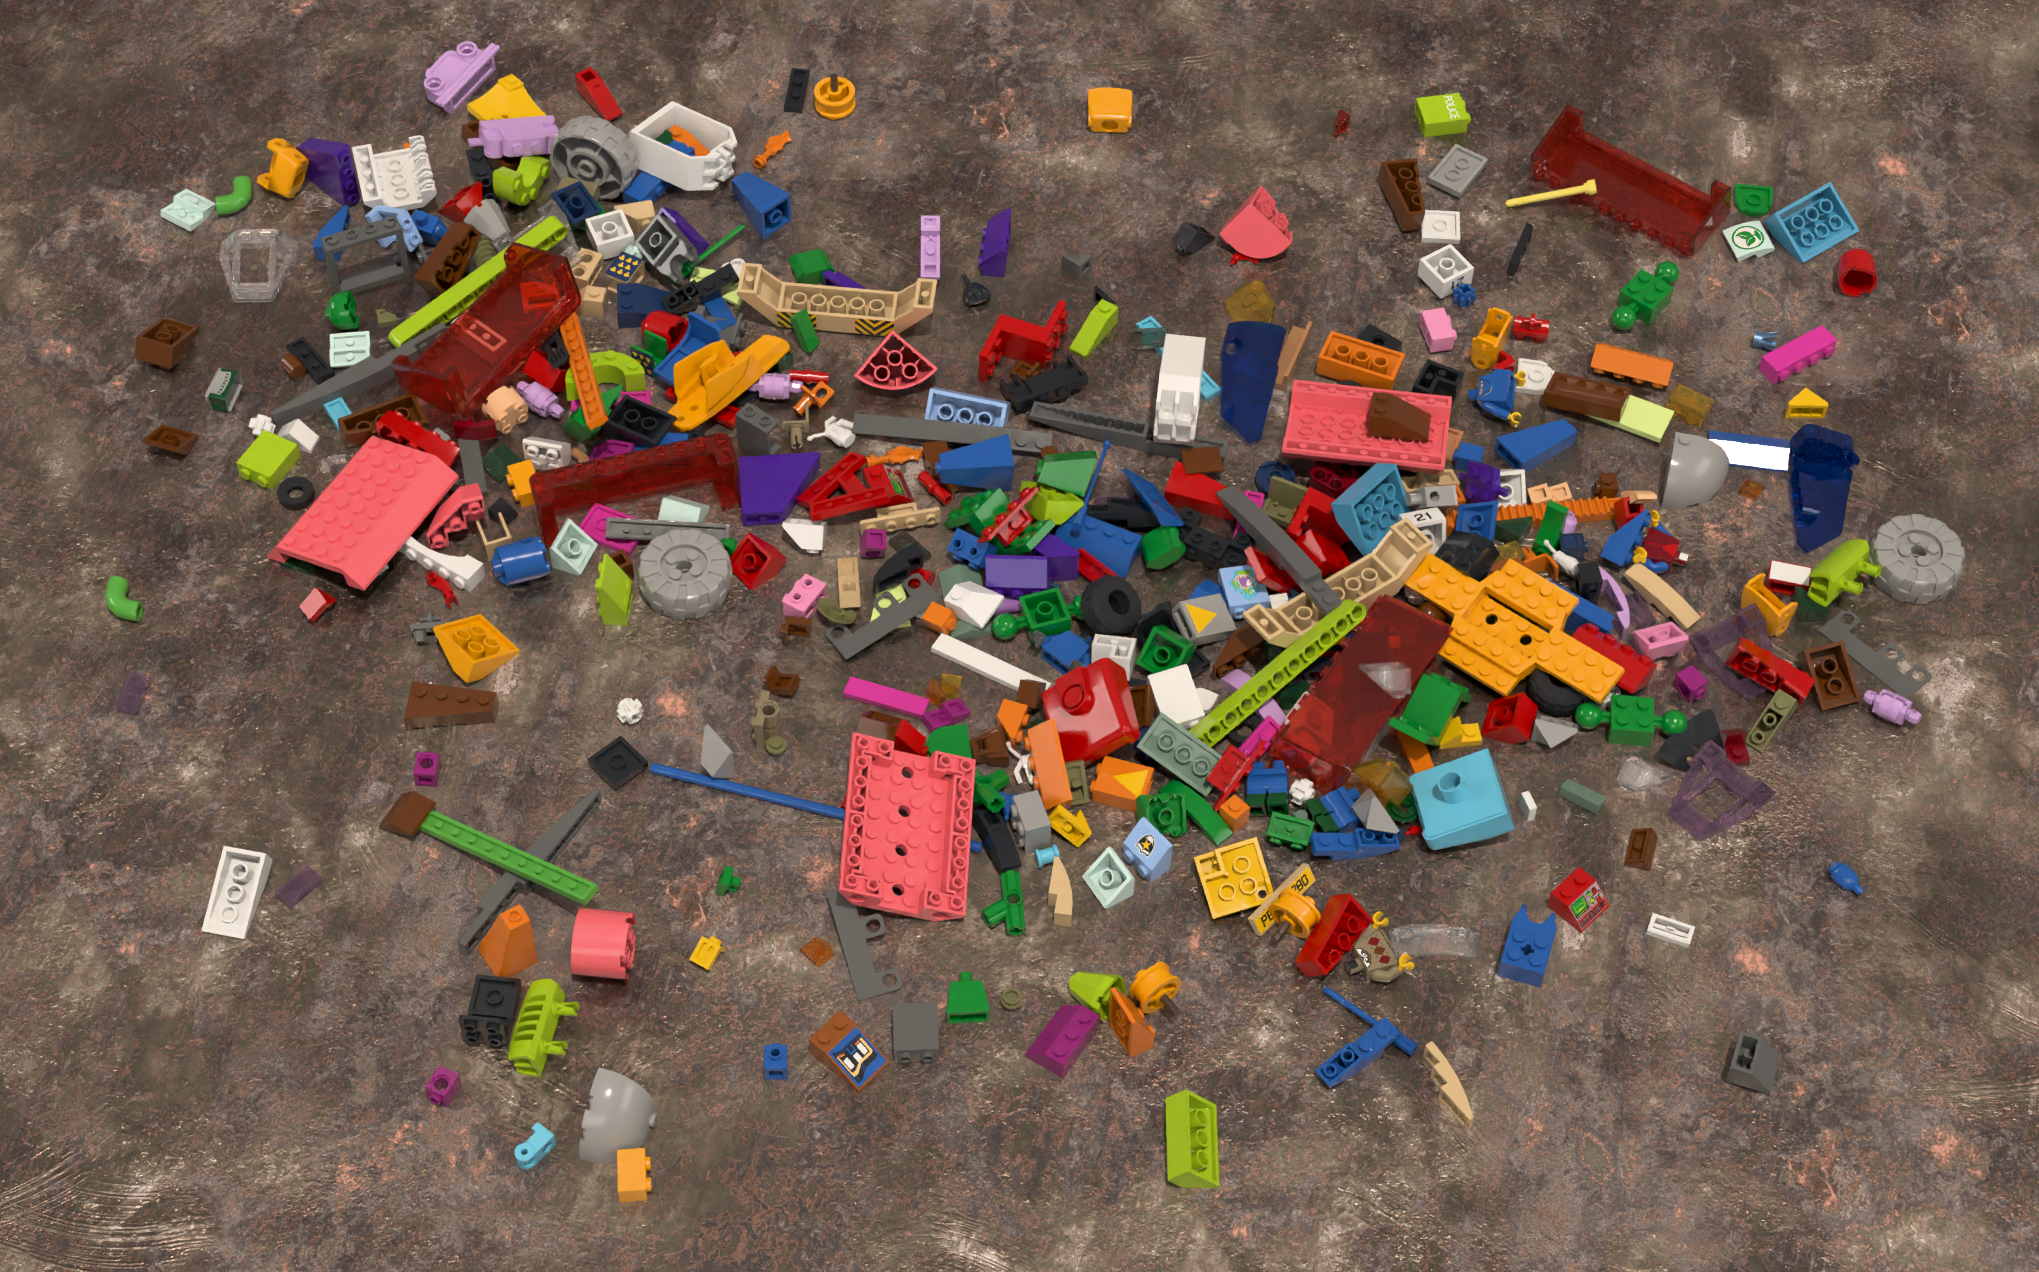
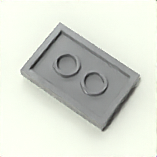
M1455 144L1428 176L1427 183L1460 198L1486 167L1488 159Z

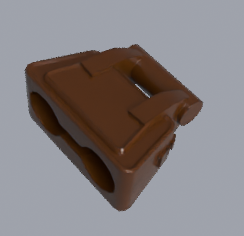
M999 724L970 740L973 759L976 760V763L1009 767V753L1002 725Z

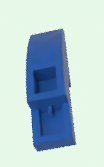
M1355 828L1353 833L1312 832L1309 837L1313 855L1330 856L1331 861L1373 857L1400 848L1397 833L1367 828Z
M1384 1017L1354 1043L1351 1044L1349 1042L1319 1066L1315 1072L1331 1088L1352 1077L1384 1054V1049L1401 1036L1400 1032Z

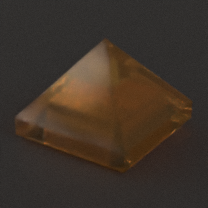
M1746 478L1738 493L1756 501L1765 486Z

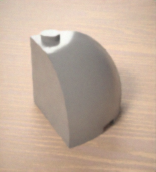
M1675 432L1667 464L1661 508L1686 509L1689 505L1697 503L1701 505L1712 499V496L1723 487L1729 470V457L1724 449L1707 438Z
M599 1067L589 1093L591 1095L589 1101L590 1110L585 1109L581 1128H584V1139L581 1138L579 1142L580 1160L606 1164L617 1162V1150L640 1148L646 1140L651 1127H655L658 1114H656L652 1097L642 1086L624 1075Z

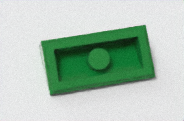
M804 308L789 318L803 352L811 353L820 344L807 309Z

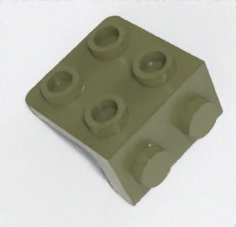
M1272 476L1269 484L1268 499L1261 510L1276 524L1287 528L1296 507L1308 488L1287 481L1284 478Z

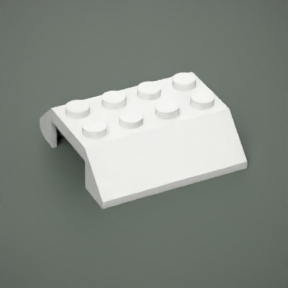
M423 136L409 137L410 148L373 154L371 144L352 147L364 205L374 208L376 205L411 210L424 207L436 196L437 191L434 180H432L433 174Z

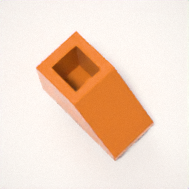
M1003 699L997 714V725H1002L1006 742L1009 741L1012 749L1015 750L1017 743L1022 742L1024 726L1027 727L1030 721L1028 705Z

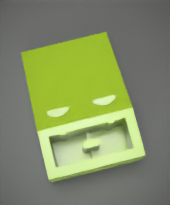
M604 554L603 562H599L598 566L600 579L596 578L595 591H598L597 604H599V616H602L603 625L628 626L634 594L632 580L608 554Z

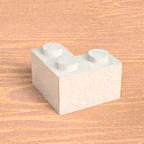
M1095 634L1092 643L1091 664L1101 658H1110L1125 668L1127 680L1130 681L1136 661L1137 638Z

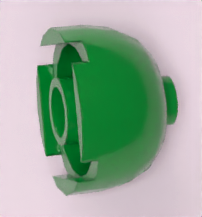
M348 290L334 294L328 301V308H325L326 319L330 320L338 329L350 330L359 326V315H355L357 304L353 293Z

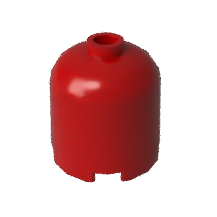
M1860 248L1844 252L1838 262V285L1842 289V293L1849 297H1860L1859 294L1867 292L1870 294L1878 283L1873 256L1870 252Z
M655 310L649 313L641 323L642 338L644 340L643 332L645 330L667 340V350L670 353L683 339L689 321L678 315Z

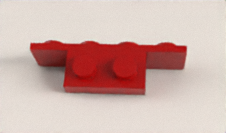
M1037 486L1030 489L1029 487L1024 488L1019 493L1020 497L1010 502L1006 506L1007 510L994 518L995 523L992 526L986 527L981 532L982 536L977 540L978 543L990 541L996 535L1004 547L1008 546L1033 521V518L1023 506L1039 491V488Z
M1263 739L1258 740L1248 756L1233 745L1227 747L1205 778L1207 782L1222 792L1212 805L1213 810L1217 812L1219 807L1227 801L1230 793L1237 791L1241 785L1239 780L1243 775L1247 776L1252 770L1253 765L1251 763L1255 758H1260L1266 748L1263 746L1266 741Z

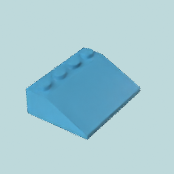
M1831 182L1763 220L1771 235L1801 264L1860 231Z
M1376 463L1331 503L1337 523L1363 556L1373 552L1389 532L1390 526L1399 522V514L1412 512L1410 506H1407L1405 503L1406 493L1397 465L1390 463Z

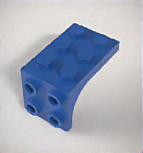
M692 311L688 314V328L683 339L653 370L655 377L674 387L673 367L675 363L710 343L722 340L721 328L716 323H711L702 315Z

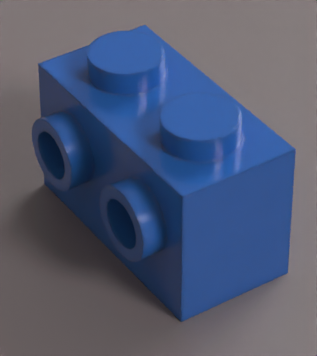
M957 528L946 550L953 553V558L961 562L966 559L969 561V566L979 570L980 567L986 569V555H995L998 548L988 542L979 544L977 541L979 538Z

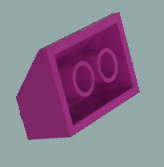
M1062 1005L1025 1053V1057L1057 1076L1064 1078L1098 1032L1100 1015L1082 1005Z

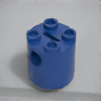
M533 536L497 546L491 561L495 577L508 587L547 576V574L551 573L550 564L546 561L544 555L547 554L546 548L540 536Z

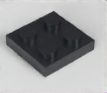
M619 736L588 758V764L614 790L648 767V761L622 736Z

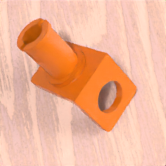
M822 381L812 391L801 385L800 388L804 396L792 409L799 416L805 413V403H808V407L814 404L821 409L835 392ZM820 389H825L827 391V394L824 398H818L816 396L817 392Z
M1526 546V549L1524 547L1520 550L1519 555L1524 559L1523 564L1526 568L1534 573L1545 570L1554 582L1558 581L1559 567L1548 553L1536 556L1529 546Z

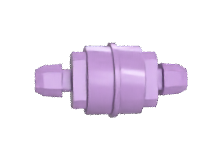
M765 373L760 377L759 381H756L747 390L750 392L759 391V398L785 400L790 398V392H793V394L802 393L803 391L800 386L803 383L794 380L791 382L790 375Z
M520 381L517 384V391L523 395L522 398L533 412L545 418L549 415L561 418L564 415L565 410L558 404L559 398L549 388L537 382L529 385L524 381Z
M1883 689L1879 695L1871 690H1867L1864 694L1863 700L1870 705H1874L1872 712L1886 721L1889 720L1895 724L1902 725L1905 720L1918 724L1922 715L1918 711L1911 710L1913 702L1900 696L1898 693Z

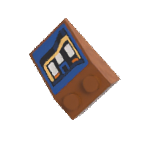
M840 1010L808 1039L809 1053L858 1093L890 1064V1061L862 1029Z

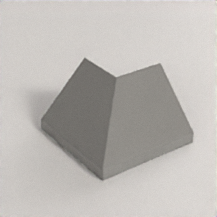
M1537 714L1531 741L1546 744L1552 748L1576 734L1578 723Z
M707 724L704 727L700 762L701 774L712 776L713 778L732 779L735 777L733 752Z
M1368 788L1351 806L1365 828L1390 833L1399 832L1398 827L1371 788Z

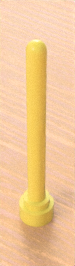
M1595 179L1587 180V183H1583L1584 185L1509 199L1505 202V205L1513 207L1580 193L1595 195L1597 194Z

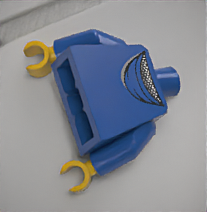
M1495 369L1488 375L1479 378L1477 389H1469V400H1477L1484 411L1503 420L1509 419V424L1516 428L1520 423L1514 419L1521 420V414L1518 412L1510 414V412L1513 411L1516 385L1520 387L1525 385L1526 374L1524 371H1518L1514 374V371L1510 369Z

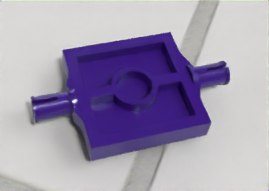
M1476 460L1468 461L1467 474L1460 473V478H1458L1460 481L1466 482V501L1481 503L1498 501L1499 495L1507 497L1509 493L1506 492H1509V490L1500 486L1501 469Z

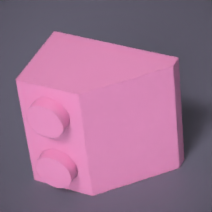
M1673 622L1633 631L1635 652L1640 655H1646L1653 661L1658 657H1670L1675 655V653L1682 652L1689 640L1688 635Z

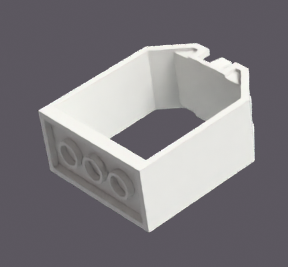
M671 101L633 128L629 133V141L634 144L637 151L638 169L686 191L714 190L718 187V183L714 181L715 179L725 181L734 174L731 164L736 158L733 148L737 146V140L732 128L676 102ZM675 124L690 132L710 153L707 156H689L655 139Z
M1166 334L1156 400L1154 442L1194 446L1206 338Z

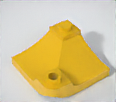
M513 74L498 79L497 84L486 94L467 104V110L480 121L547 116L531 99L524 88V83Z
M1257 837L1194 857L1213 920L1247 909L1257 908L1273 893ZM1265 891L1267 895L1265 898H1260L1258 893Z

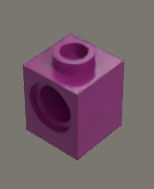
M866 529L860 537L861 557L881 558L887 550L886 530Z
M1691 665L1676 674L1673 687L1690 703L1695 699L1699 700L1705 696L1708 680Z
M417 752L413 772L416 786L437 787L441 769L439 753Z
M439 1066L425 1087L429 1101L435 1105L441 1104L448 1107L462 1086L460 1076L453 1071ZM440 1087H446L443 1090H438Z

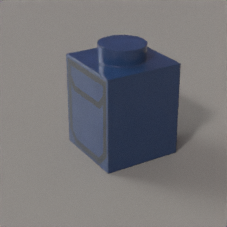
M1583 533L1563 534L1559 539L1557 551L1577 559L1578 562H1583L1585 553H1588V542L1584 541Z

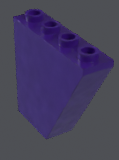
M309 138L296 147L309 161L305 175L307 179L341 206H351L360 200L350 145Z
M820 452L739 457L743 526L783 524L798 503L796 498L808 488L819 471Z

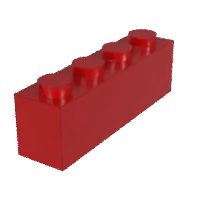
M388 410L376 423L377 436L435 455L449 468H452L460 455L458 444L451 440L445 441L441 439L437 432L423 429L420 423L414 420L410 422L405 419L402 413L396 410L394 412Z
M1743 637L1734 646L1725 663L1728 667L1771 692L1776 693L1780 689L1797 699L1798 707L1805 700L1815 682V679L1810 677L1808 673L1798 670L1789 662L1779 659L1772 652L1760 648L1753 641Z
M1350 893L1331 896L1321 913L1320 922L1315 924L1294 963L1307 977L1327 975L1341 960L1342 954L1353 947L1352 944L1370 923H1374L1373 919Z

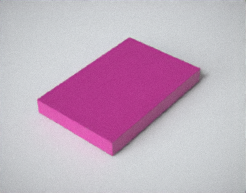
M595 502L579 525V528L597 544L614 551L624 549L630 557L641 540L605 538L606 517L637 518Z

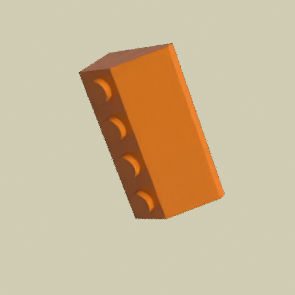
M1331 331L1318 356L1316 373L1339 381H1355L1367 388L1394 390L1405 354Z
M1598 342L1590 367H1593L1594 371L1605 374L1606 371L1613 372L1614 377L1624 379L1625 376L1633 377L1632 381L1644 384L1645 380L1652 382L1651 386L1663 388L1664 385L1668 386L1675 361Z
M1055 718L1028 729L1027 735L1024 737L1025 750L1030 752V757H1028L1029 769L1033 770L1035 775L1032 778L1033 788L1038 790L1047 816L1058 804L1069 811L1073 800Z

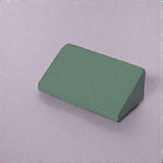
M1567 779L1562 784L1558 794L1596 815L1607 799L1570 779Z

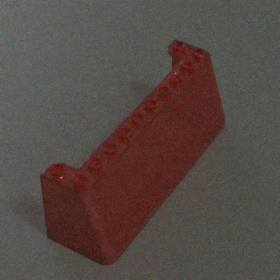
M1570 104L1565 106L1531 154V167L1533 175L1537 179H1543L1549 182L1551 186L1561 189L1584 185L1583 183H1587V180L1595 179L1597 194L1580 193L1570 196H1576L1585 204L1597 207L1602 213H1608L1614 216L1616 220L1629 224L1633 229L1645 232L1650 238L1662 241L1664 245L1679 250L1684 256H1693L1731 211V187L1715 179L1711 184V193L1708 195L1584 131V112Z
M513 242L504 252L507 270L413 363L405 355H398L391 362L400 387L455 419L467 421L487 401V397L499 389L530 357L532 351H536L580 306L581 294L566 256Z
M715 433L540 471L532 474L529 478L532 514L538 536L544 542L546 550L550 549L559 533L556 515L592 508L595 502L606 505L713 481L722 512L742 507L738 459L731 437L726 433Z
M1388 594L1384 596L1379 595L1366 612V616L1363 619L1365 620L1364 623L1356 625L1351 632L1354 634L1352 639L1347 637L1341 645L1343 651L1341 653L1337 651L1330 661L1333 663L1331 667L1326 665L1319 674L1322 679L1320 681L1315 680L1308 689L1311 691L1310 695H1303L1298 702L1300 708L1298 710L1294 708L1286 718L1289 720L1288 724L1282 723L1269 741L1272 746L1268 752L1278 760H1283L1285 765L1304 779L1306 778L1313 782V785L1323 793L1328 794L1336 790L1451 634L1454 628L1449 624Z

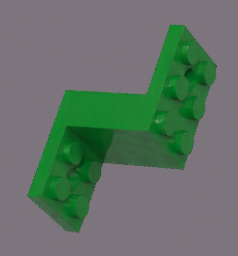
M1000 488L988 489L982 494L978 492L972 497H965L960 502L961 506L958 509L952 510L947 515L949 518L943 524L947 529L970 523L981 537V532L986 527L992 526L995 523L994 518L1007 510L1006 506L1010 503V500ZM1052 519L1038 520L1034 524L1030 523L1005 547L996 535L987 542L998 548L995 555H1018L1031 551L1056 524Z
M1433 672L1430 675L1423 673L1403 715L1399 716V718L1391 717L1388 725L1425 744L1439 746L1461 701L1470 703L1473 695L1468 693L1469 689L1467 687L1453 683L1443 675Z

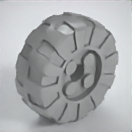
M588 115L572 118L558 131L550 148L551 164L558 173V177L562 179L565 176L598 183L601 192L598 200L613 199L619 196L630 185L638 169L639 160H637V151L634 144L629 141L627 135L620 128H616L611 122L602 118H594Z
M1921 514L1899 515L1891 518L1889 522L1882 524L1878 528L1869 546V563L1882 566L1880 576H1877V578L1873 577L1874 583L1882 592H1886L1891 598L1901 602L1905 601L1922 605L1945 598L1957 585L1964 568L1965 551L1957 534L1940 520L1928 518Z
M681 528L670 530L661 536L658 535L649 542L648 547L645 550L643 549L639 557L637 579L642 597L646 603L648 602L651 605L652 610L660 615L672 617V619L685 620L701 618L708 615L712 610L718 609L724 603L726 595L730 593L733 573L729 554L716 537L710 536L701 530H683Z

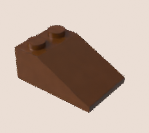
M163 316L136 337L135 358L142 360L144 363L160 365L164 369H172L181 361L198 333L199 327Z
M1373 392L1368 435L1428 442L1431 414L1393 394Z
M1843 640L1807 649L1796 654L1801 671L1808 673L1810 677L1815 679L1810 690L1821 711L1861 701Z

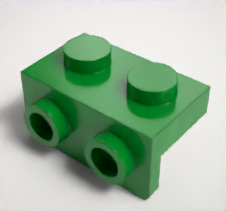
M1272 811L1266 837L1270 838L1269 842L1282 845V842L1291 844V848L1303 850V847L1309 848V837L1313 832L1315 822Z

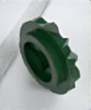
M1400 793L1388 800L1386 809L1393 821H1399L1401 824L1405 822L1411 824L1413 820L1418 819L1419 815L1412 795ZM1400 805H1401V807H1403L1404 809H1407V814L1404 813L1403 811H1399V810H1400Z

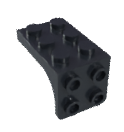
M1170 601L1158 604L1154 610L1138 618L1136 646L1141 651L1154 626L1164 625L1181 635L1172 616V603ZM1197 648L1187 664L1192 678L1208 669L1211 663Z
M476 974L467 1015H460L458 1019L463 1041L471 1044L487 1043L492 1046H508L522 984L521 979Z

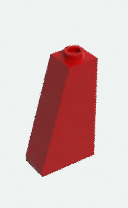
M1175 461L1164 491V498L1170 505L1180 508L1186 506L1197 512L1234 521L1235 518L1216 496V492L1227 488V486L1202 473L1186 475L1184 464Z

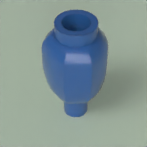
M1836 861L1828 869L1832 880L1841 888L1853 890L1858 896L1865 890L1858 884L1859 878L1857 874L1847 864H1840Z

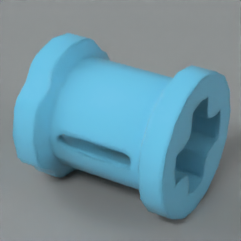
M1056 844L1042 850L1034 849V857L1038 868L1052 863L1054 856L1060 859Z

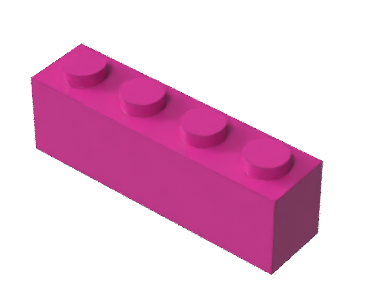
M1821 325L1762 356L1759 370L1773 384L1784 381L1790 375L1801 372L1807 366L1816 364L1824 357H1830L1835 352L1837 339Z

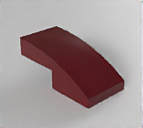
M471 417L453 422L456 438L465 440L498 438L494 419L474 423Z

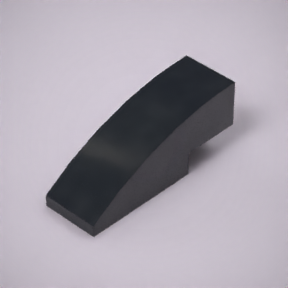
M916 542L895 553L879 568L873 577L874 594L901 584L903 580L910 577L911 572L923 567L924 552Z

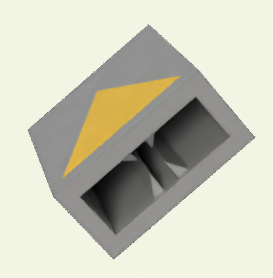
M1220 593L1180 601L1172 609L1173 618L1181 635L1196 645L1228 639L1237 630Z

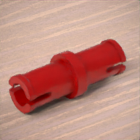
M789 369L791 382L794 380L810 385V383L818 384L822 381L828 385L829 372L811 371V369H807V371Z
M926 470L918 475L917 480L944 505L952 501L953 495Z

